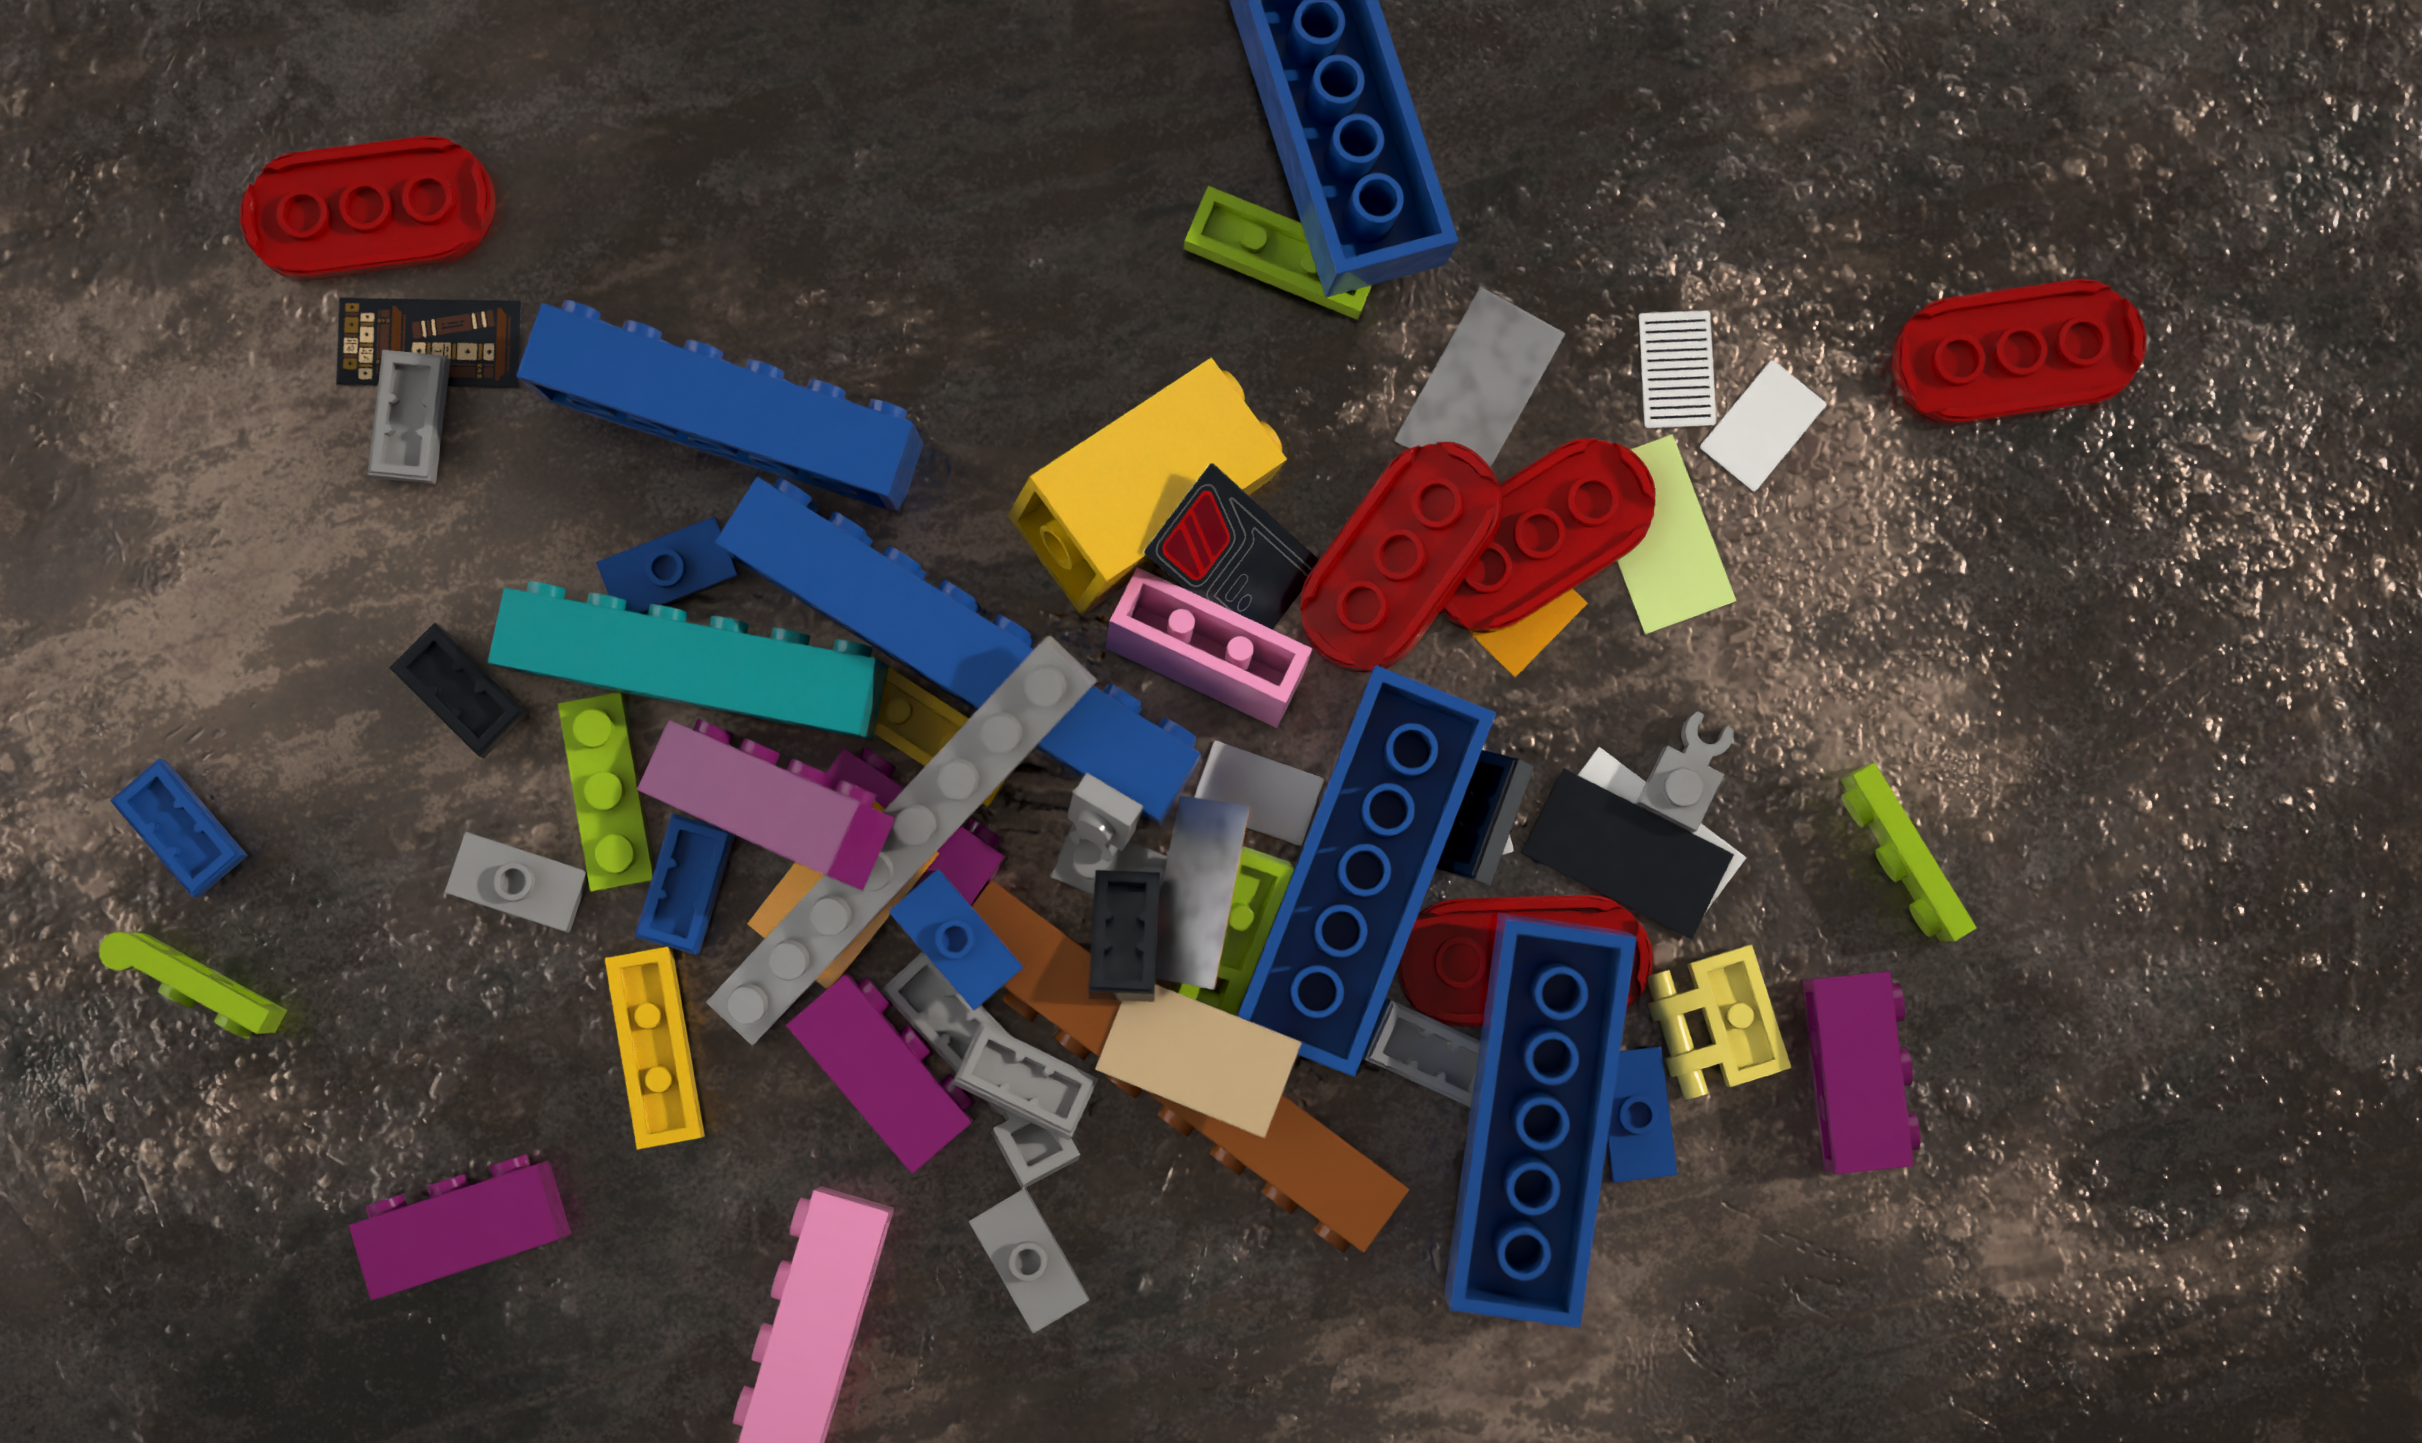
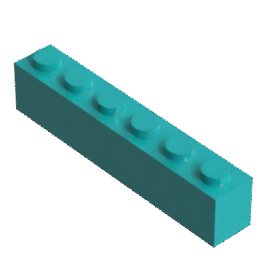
M528 581L526 592L510 588H504L488 658L489 664L509 671L870 741L874 739L889 666L876 658H871L873 650L871 646L835 639L833 650L809 646L811 635L782 628H773L771 638L747 634L748 623L719 616H711L709 626L686 622L688 615L686 611L650 604L648 615L625 611L626 600L590 592L587 603L564 599L565 588L535 581Z

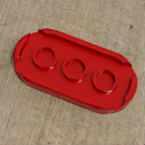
M419 136L301 151L279 156L260 170L262 174L255 179L253 185L249 183L242 196L239 214L241 230L247 245L265 265L275 272L292 279L318 280L436 265L457 260L471 252L487 234L493 221L496 201L494 186L487 170L470 151L447 138Z
M2073 279L1949 297L1925 306L1903 326L1893 348L1892 370L1897 388L1905 401L1925 418L1947 425H1964L2088 407L2111 399L2132 381L2145 357L2146 331L2142 318L2135 306L2126 297L2122 299L2118 293L2110 290L2112 287L2097 280Z
M1581 438L1558 447L1499 484L1503 498V513L1499 529L1492 542L1441 610L1440 614L1452 624L1473 632L1489 633L1505 630L1525 620L1625 557L1644 539L1654 517L1656 489L1647 466L1632 450L1615 442L1613 444L1606 440Z
M1436 442L1437 444H1427L1422 447L1418 445L1403 451L1386 467L1311 570L1301 591V619L1309 643L1328 662L1348 671L1367 673L1372 672L1375 665L1386 669L1401 661L1417 645L1492 542L1502 519V492L1493 471L1475 451L1454 442Z
M1567 895L1463 898L1441 901L1418 913L1396 969L1401 990L1409 1003L1418 1012L1444 1025L1478 1027L1483 1025L1498 913L1623 930L1635 936L1636 944L1626 1010L1635 1003L1648 984L1647 977L1651 976L1653 957L1649 937L1639 921L1634 918L1631 912L1624 909L1623 906L1606 897Z

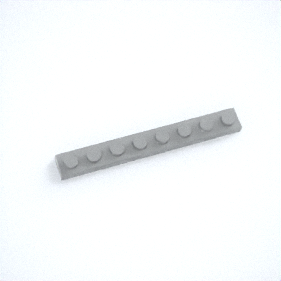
M1050 635L1047 636L883 811V813L894 817L895 821L864 890L862 891L824 875L706 1003L753 1046L1098 680Z

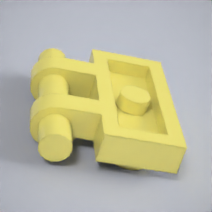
M1745 945L1688 963V969L1695 987L1688 991L1677 993L1670 970L1658 972L1647 977L1648 987L1653 999L1647 1005L1653 1022L1660 1021L1670 1056L1665 1058L1670 1077L1677 1076L1684 1100L1709 1093L1702 1069L1716 1064L1720 1065L1727 1087H1733L1792 1068L1752 945ZM1701 1008L1712 1044L1695 1048L1684 1013Z

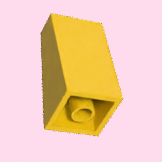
M1212 357L1031 475L1008 513V518L1081 617L1127 585L1137 567L1146 571L1155 564L1154 561L1144 554L1145 548L1210 463H1214L1246 494L1250 495L1270 481L1287 460L1282 453V444L1276 432L1266 422L1258 421L1244 402L1245 396L1239 382L1229 372L1221 371Z

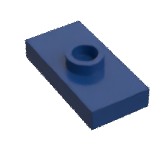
M715 516L596 562L608 595L626 600L625 611L647 614L650 604L668 606L740 578L734 560L715 543L722 532L718 518Z
M159 758L110 800L191 897L199 898L248 856L167 760Z
M671 814L634 937L695 955L700 954L735 834L714 825Z
M940 869L933 872L888 911L973 1010L980 1007L1024 968Z
M1660 1046L1620 1051L1606 1146L1610 1179L1613 1183L1677 1175L1662 1049Z

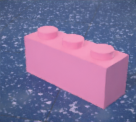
M1138 567L1109 621L1105 648L1277 729L1300 684L1313 649Z

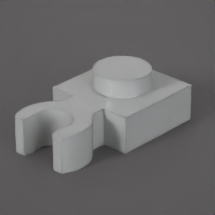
M1698 711L1688 717L1682 726L1681 740L1684 745L1682 752L1668 745L1662 749L1636 802V805L1691 833L1698 830L1725 775L1708 765L1712 758L1722 754L1729 748L1734 736V729L1726 726L1720 731L1714 744L1702 742L1697 730L1704 714Z
M1086 773L1073 793L1066 817L1074 822L1075 825L1070 832V839L1076 844H1079L1082 838L1092 841L1101 849L1100 858L1106 862L1110 861L1118 849L1121 851L1124 849L1135 832L1143 806Z
M982 1099L989 1110L1003 1115L1006 1120L992 1129V1135L1021 1189L1079 1160L1080 1153L1072 1138L1067 1140Z

